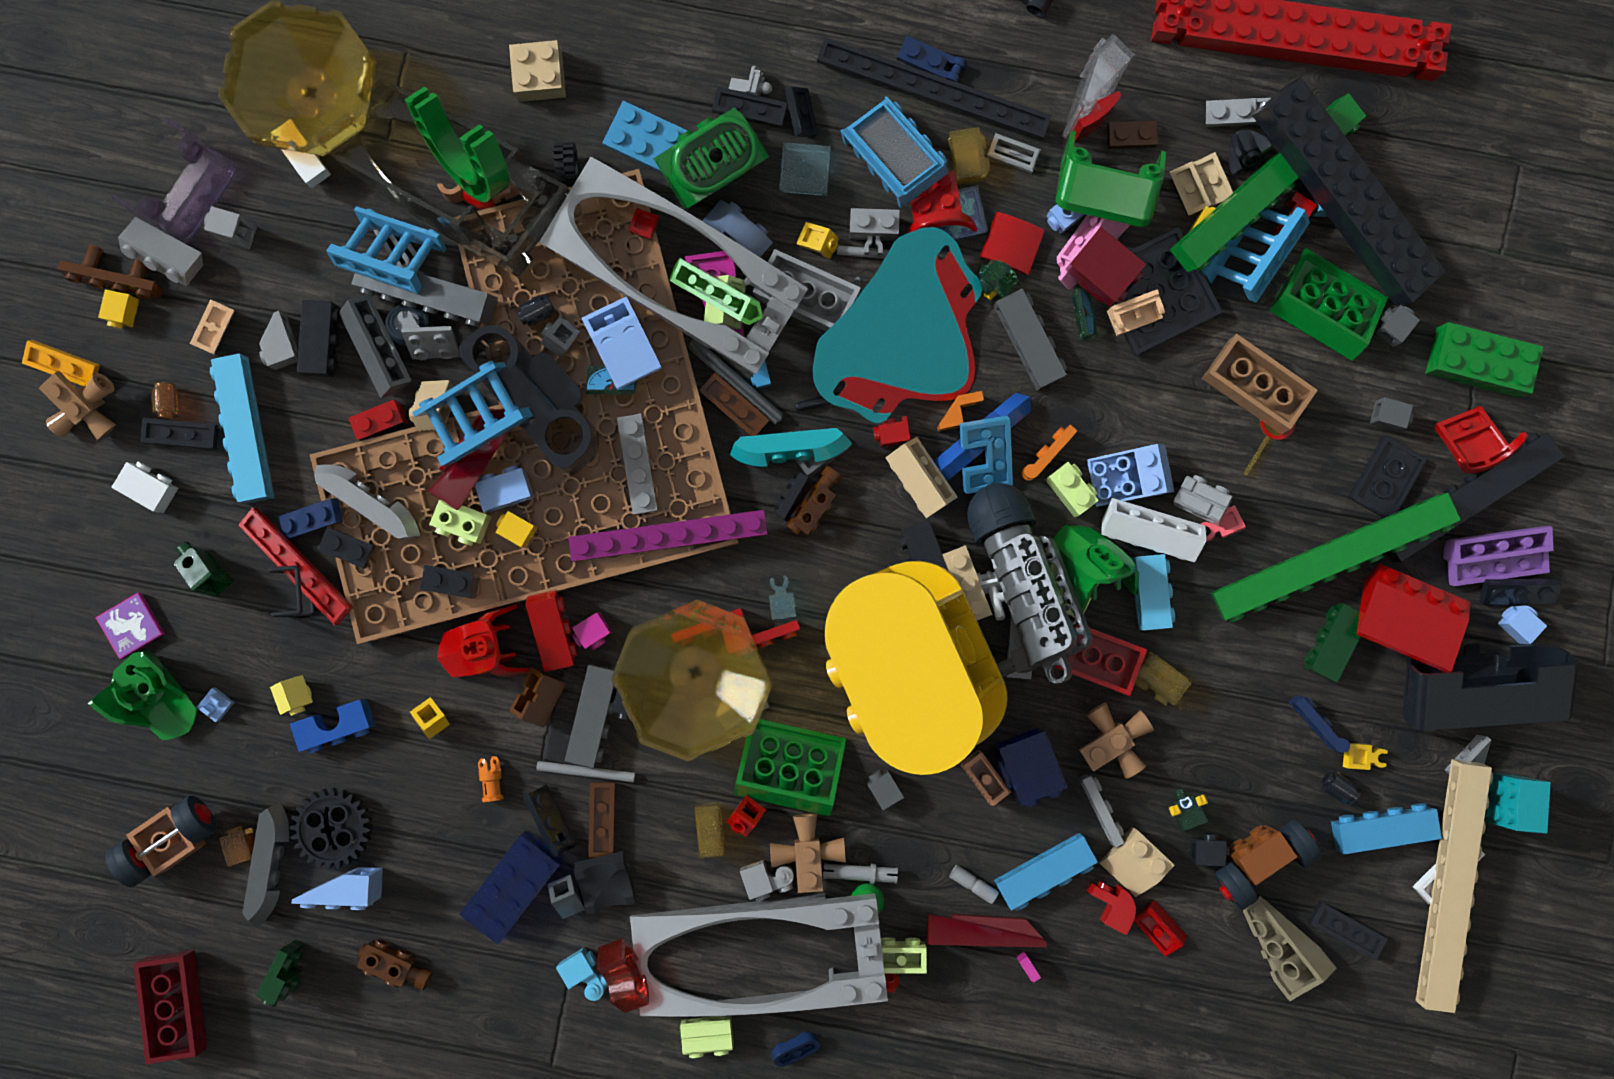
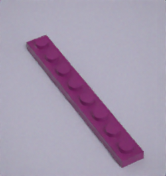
M764 510L571 536L568 539L571 561L574 562L768 534Z

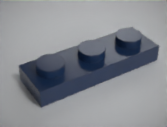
M330 498L279 516L282 533L288 540L343 522L338 498Z

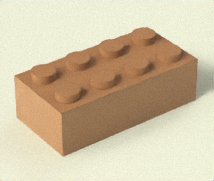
M1235 334L1228 340L1202 377L1205 382L1280 434L1289 431L1318 391L1238 334Z

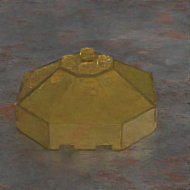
M271 0L231 28L229 39L232 41L230 53H226L223 67L225 80L223 87L219 89L218 97L244 134L258 146L326 156L365 129L377 61L340 11L330 10V12L319 11L316 7L298 4L294 7ZM308 88L313 90L317 88L318 91L315 92L316 98H306Z
M698 599L632 627L611 678L614 687L617 688L622 698L625 711L630 721L632 720L640 743L687 762L710 750L712 752L726 746L731 741L740 737L753 734L772 688V679L744 617ZM696 665L700 667L699 671L702 672V676H697L696 679L691 678L692 673L688 672L689 668L694 669Z

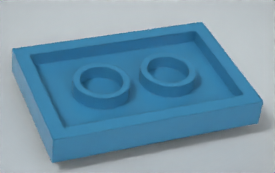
M622 101L602 144L617 153L662 173L653 158L677 144L676 138L687 130L628 102Z

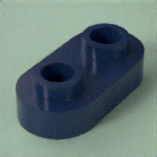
M809 1031L802 1032L787 1042H781L775 1046L771 1053L774 1064L778 1067H784L818 1051L820 1042L817 1034Z

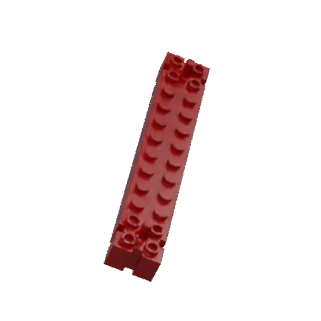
M1156 0L1155 14H1158L1153 23L1151 42L1170 44L1173 39L1180 40L1179 46L1399 77H1407L1412 72L1416 73L1415 79L1435 81L1446 71L1448 52H1443L1442 49L1449 44L1451 24L1431 22L1425 27L1422 26L1423 20L1282 0Z

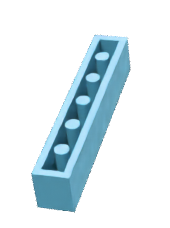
M235 354L211 359L210 375L216 385L214 397L220 406L219 423L224 428L225 433L223 445L226 452H228L230 460L227 463V467L234 482L232 494L238 503L243 504L274 499L249 358L242 354Z

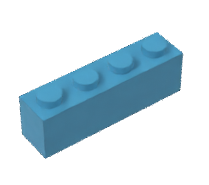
M1426 803L1411 805L1412 809L1403 810L1402 807L1388 808L1387 813L1379 814L1378 811L1364 812L1362 817L1354 818V815L1339 816V820L1331 821L1336 851L1350 854L1442 839L1437 809L1428 807Z
M1078 833L996 878L994 882L1010 910L1016 909L1018 911L1028 906L1029 900L1035 897L1039 899L1048 895L1051 892L1050 889L1056 885L1061 887L1072 881L1071 877L1078 873L1083 875L1090 872L1094 868L1093 865L1098 862L1084 836Z

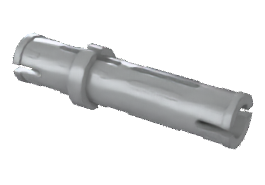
M824 863V870L834 872H823V879L870 881V884H875V882L897 884L898 876H888L887 874L897 875L898 867H876V864H871V866Z

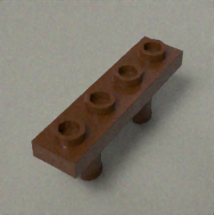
M88 245L82 264L60 260L57 270L65 276L67 281L75 284L86 282L94 288L103 289L108 287L112 288L115 292L124 294L130 292L146 300H150L151 297L161 299L163 290L154 281L145 279L148 267L137 259H134L130 273L127 275L98 269L104 250L95 245Z

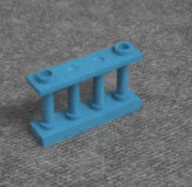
M356 206L354 211L360 224L347 244L342 247L330 244L326 250L333 264L351 272L418 294L422 288L417 277L418 269L431 249L441 252L446 250L441 235L435 230H426L378 214L372 209H363ZM369 228L380 231L366 253L360 254L355 252V249ZM390 235L401 238L387 260L375 259ZM410 242L422 245L408 267L401 268L396 266Z
M1296 207L1292 215L1286 216L1264 208L1260 212L1262 218L1284 225L1280 233L1273 236L1254 229L1249 224L1244 226V233L1235 240L1230 239L1226 243L1228 247L1217 256L1215 254L1209 258L1210 264L1201 270L1207 282L1211 284L1217 275L1244 285L1243 289L1247 298L1257 302L1310 224L1306 210ZM1244 235L1271 245L1265 255L1262 256L1237 247ZM1232 255L1255 264L1257 267L1251 275L1246 276L1224 267V264Z
M489 361L481 365L478 373L437 398L433 399L431 397L419 403L420 408L412 412L414 417L428 415L443 442L445 453L437 457L441 466L457 462L533 417L529 407L519 409L518 406H514L498 377L497 372L506 367L504 362L494 363ZM487 378L505 409V417L499 421L497 418L494 419L476 386ZM465 391H468L485 422V429L480 432L474 431L456 398ZM448 403L465 434L463 437L465 441L460 444L454 443L436 410Z

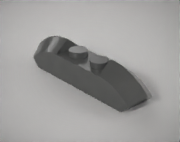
M280 801L260 813L242 912L247 921L256 926L261 925L269 917L280 894V890L275 888L280 878L278 865L284 855L282 842H289V823Z

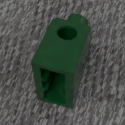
M184 542L177 547L176 551L180 557L174 562V565L192 591L216 598L234 582L207 551L192 547L189 542Z

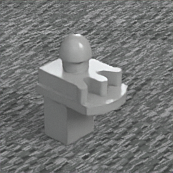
M753 65L749 80L731 78L729 89L760 96L761 92L763 94L771 93L772 85L764 82L765 77H763V73L759 70L758 66Z

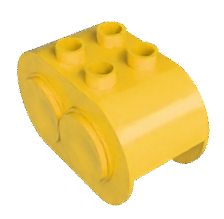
M903 562L852 582L836 597L828 612L825 625V642L831 657L826 663L827 672L832 683L837 688L844 687L851 702V706L847 708V716L851 727L857 734H865L869 745L882 760L896 769L907 773L919 775L939 773L960 763L971 753L977 744L984 741L996 730L1004 717L1007 707L1006 685L960 583L949 571L929 562Z

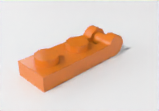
M1072 425L1065 429L1061 426L1052 436L1055 441L1049 447L1045 444L1036 454L1038 457L1037 461L1024 467L1021 471V477L1026 481L1037 477L1075 435L1077 430Z

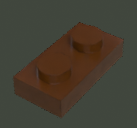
M1157 121L1109 122L1107 125L1108 149L1145 148L1158 145Z

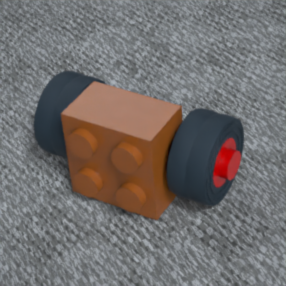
M1296 820L1290 821L1278 831L1266 825H1260L1250 831L1249 837L1244 840L1239 839L1229 846V859L1232 863H1228L1214 875L1221 887L1219 890L1227 901H1231L1240 911H1243L1258 900L1257 894L1250 882L1254 885L1259 884L1294 859L1298 864L1306 868L1320 859L1322 854L1313 834Z

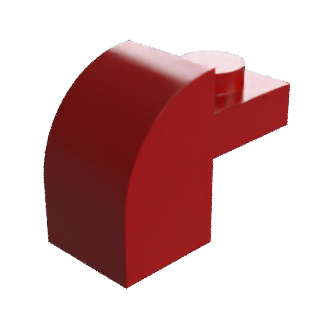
M1099 881L1098 885L1090 882L1087 891L1107 903L1100 920L1105 925L1127 935L1136 915V906L1132 896L1118 884L1112 893L1113 888L1101 881Z

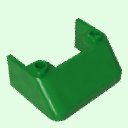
M1071 130L1061 159L1056 204L1068 211L1138 227L1148 226L1153 218L1164 178L1166 152L1161 151L1156 164L1143 165L1140 168L1139 174L1091 164L1092 156L1085 148L1074 147L1076 131Z

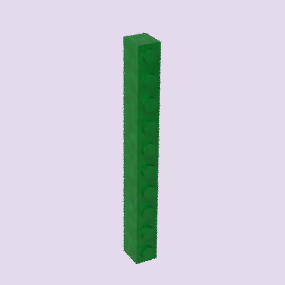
M1349 93L1335 100L1326 108V111L1344 135H1350L1360 127L1359 122L1366 117ZM1277 152L1177 242L1170 251L1187 272L1195 269L1198 271L1204 269L1210 264L1209 258L1215 254L1217 256L1228 247L1226 243L1230 239L1235 240L1244 233L1243 227L1256 222L1261 217L1260 212L1264 208L1267 210L1278 202L1276 197L1289 192L1295 186L1293 182L1297 178L1299 179V177L1281 153Z
M1441 493L1210 593L1221 618L1234 622L1243 618V613L1249 610H1253V613L1267 608L1266 603L1276 600V603L1290 598L1289 593L1299 590V593L1310 590L1314 587L1312 583L1320 580L1323 583L1337 578L1336 573L1345 570L1346 573L1357 570L1360 568L1359 563L1366 560L1372 563L1384 558L1383 553L1392 550L1393 553L1404 550L1407 548L1406 543L1413 540L1416 543L1431 538L1430 533L1439 530L1442 533L1455 527L1453 523L1461 519L1449 493Z

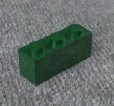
M1344 603L1335 604V606L1328 610L1326 615L1328 620L1324 628H1320L1315 637L1317 642L1313 650L1310 649L1304 659L1306 664L1303 669L1329 682L1338 683L1361 637L1357 635L1360 611Z

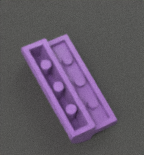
M1547 525L1448 540L1444 546L1443 559L1448 561L1449 584L1459 586L1485 582V579H1508L1549 573V551H1554L1552 526Z

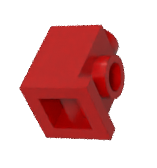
M903 416L901 422H897L896 419H887L882 422V425L873 427L875 442L879 441L880 447L904 444L910 441L907 416Z
M746 795L726 823L731 826L735 833H741L746 837L757 825L766 809ZM747 807L755 813L754 818L742 811L743 808Z

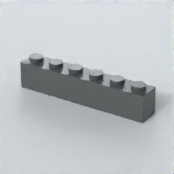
M357 273L354 274L352 285L361 287V293L374 296L375 292L381 294V299L394 303L396 298L401 299L402 305L416 309L417 305L424 306L423 311L437 315L438 311L445 313V318L459 321V317L465 318L466 324L479 328L481 323L488 326L491 325L498 297L420 273H417V277L422 288L418 294Z

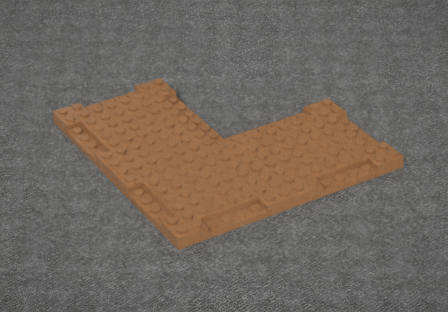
M639 169L621 173L644 186ZM573 186L451 219L469 288L498 297L491 325L499 326L509 331L533 357L538 353H547L552 356L580 388L583 398L580 405L576 408L579 409L597 431L599 437L598 452L591 462L584 459L588 464L582 470L575 474H569L556 467L520 425L511 429L480 477L491 473L498 476L504 474V469L518 466V469L523 468L526 470L535 498L486 513L482 510L474 485L462 505L492 517L481 544L473 542L472 546L459 542V536L452 533L449 537L435 532L436 527L429 525L439 500L428 490L444 474L439 470L441 464L437 457L445 453L443 450L445 446L436 430L431 429L429 431L426 429L425 431H418L416 427L310 454L314 473L316 465H337L357 473L355 483L360 481L370 487L369 493L375 497L378 494L385 497L391 502L390 507L397 501L400 502L411 513L420 532V536L412 539H397L338 499L343 522L329 527L375 546L366 569L336 558L345 598L353 606L349 614L357 644L372 642L429 625L526 601L530 595L552 590L560 592L602 579L739 544L738 539L571 561L568 539L571 536L731 514L682 331L627 298L662 369L635 381V390H616L615 386H613L612 390H609L610 385L605 390H586L587 381L591 374L606 366L582 317L626 296L539 243ZM600 197L588 198L578 203L574 210L576 226L597 255L619 277L640 293L677 312L656 230L652 240L628 232L636 208L651 213L650 207L633 202ZM546 294L555 312L548 319L532 327L528 323L523 325L517 315V312L520 311L519 305L538 295L543 296ZM559 317L569 321L580 331L561 357H558L540 343L544 338V335L541 334L549 321L554 324ZM481 323L480 328L488 325ZM483 341L487 346L485 351L488 362H504L505 364L508 362L510 346L507 341H497L490 346ZM499 402V405H495V406L488 407V408H489V409H502V408H504V407H503V405ZM476 410L465 413L472 425L480 413ZM642 414L658 511L633 515L617 418ZM455 416L448 418L445 427L454 443H458L465 434ZM558 418L549 425L546 431L547 444L557 454L566 455L573 453L580 447L583 440L582 428L572 418ZM317 484L321 501L337 498ZM507 511L513 512L538 527L526 548H522L496 533L498 529L496 523L503 513L506 515ZM424 565L480 574L476 599L420 590Z

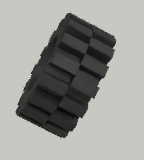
M575 142L555 143L553 159L557 185L559 188L571 187L580 175Z

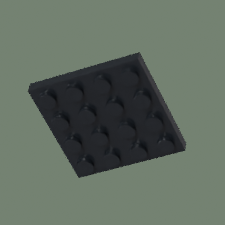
M1179 227L1130 250L1146 265L1141 270L1144 275L1136 285L1130 283L1126 288L1129 293L1122 302L1158 289L1165 313L1162 314V319L1123 334L1134 356L1223 312L1202 271L1195 269L1187 272L1170 251L1184 237ZM1114 302V303H1113L1111 306H1109V307L1111 308L1112 306L1117 305V304H1119V303H1118V302Z

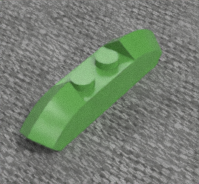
M682 258L678 259L669 279L671 282L747 325L763 318L758 300Z

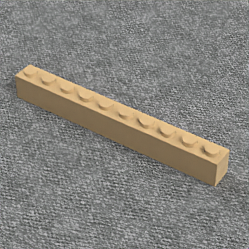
M1451 759L1441 826L1442 839L1439 840L1435 867L1436 875L1433 880L1431 894L1432 902L1429 907L1416 1001L1427 1010L1455 1013L1456 1005L1460 1001L1458 990L1464 974L1462 964L1463 957L1467 953V932L1471 928L1469 917L1470 910L1475 901L1473 890L1474 884L1478 880V859L1482 854L1481 837L1486 828L1484 817L1485 810L1489 807L1488 791L1493 781L1492 768L1478 762Z

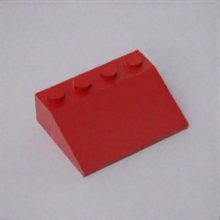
M1379 563L1364 579L1357 635L1443 672H1452L1469 622L1470 602Z

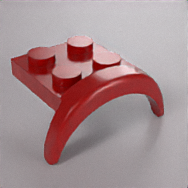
M955 171L947 172V175L911 201L914 223L910 226L907 234L920 228H936L948 225L964 226L973 232L977 231L975 221L962 212Z
M1482 406L1436 423L1435 430L1455 457L1457 465L1467 474L1482 472L1501 464L1516 453L1528 437L1526 432H1522L1515 440L1508 444Z

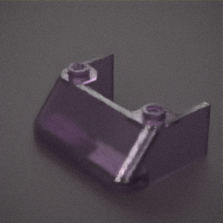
M166 117L164 122L184 135L178 144V152L182 158L189 162L163 202L156 197L145 196L134 207L115 194L111 198L166 234L181 242H188L194 238L203 225L205 216L210 212L211 206L215 207L235 178L237 169L233 161L182 125Z

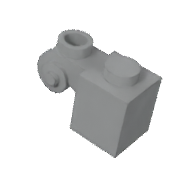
M764 859L740 868V874L749 900L755 898L756 901H760L770 897L769 893L778 889L779 893L793 888L794 873L792 867L788 864L778 866L776 874L768 872Z

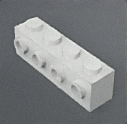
M1112 498L1102 518V535L1110 539L1128 542L1134 546L1148 548L1157 553L1175 556L1181 560L1195 562L1207 541L1206 527L1204 525Z

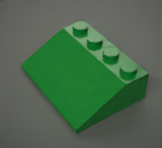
M1305 248L1277 293L1269 311L1353 361L1369 345L1388 297Z
M751 717L734 795L741 797L747 795L754 800L830 816L834 804L846 738Z

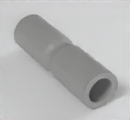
M956 865L949 876L951 879L972 890L974 894L988 903L992 904L997 898L999 891L982 880L977 879L959 865Z

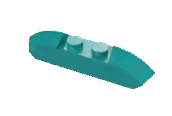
M837 428L740 437L734 443L730 455L742 463L760 467L768 466L769 461L774 463H784L787 459L807 461L810 460V457H815V462H819L839 455L849 448L852 442Z

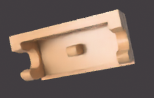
M1157 289L1114 305L1107 313L1116 336L1162 319V314L1165 313Z
M210 299L190 344L215 354L235 310Z

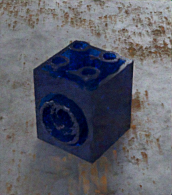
M1035 728L993 745L997 754L995 762L999 774L1019 805L1025 804V807L1036 805L1039 803V798L1047 795L1049 798L1059 796L1063 793V789L1068 788L1045 730Z

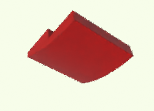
M1120 91L1097 100L1090 114L1078 120L1073 131H1076L1074 143L1087 137L1103 124L1120 99Z
M996 212L980 257L1000 267L1006 266L1022 275H1029L1045 230L1019 218Z

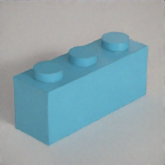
M1165 554L1131 558L1139 572L1138 594L1134 595L1138 630L1173 628L1172 622H1175V611L1170 606L1173 589L1171 583H1168L1167 574L1170 573L1169 560L1165 559Z

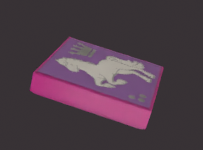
M140 592L95 617L119 659L128 657L165 635L150 606Z

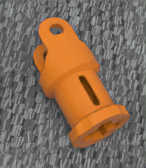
M497 756L491 758L490 770H488V763L485 759L482 758L478 762L479 781L483 785L484 797H482V802L504 799L500 788L502 774L500 761Z

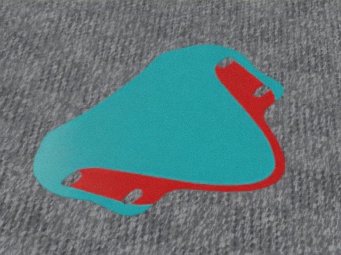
M935 227L920 228L894 241L871 281L846 313L820 337L815 351L813 379L818 392L829 403L852 409L873 423H881L890 416L897 405L904 399L953 400L970 390L975 376V362L965 320L967 313L981 296L982 284L966 265L957 242L947 232ZM945 245L949 246L950 251L943 260H939L938 253ZM967 284H971V292L966 298H962L960 296L961 291ZM840 381H844L846 383L845 388L838 396H835L833 390ZM880 398H883L885 400L884 406L878 413H874V405Z

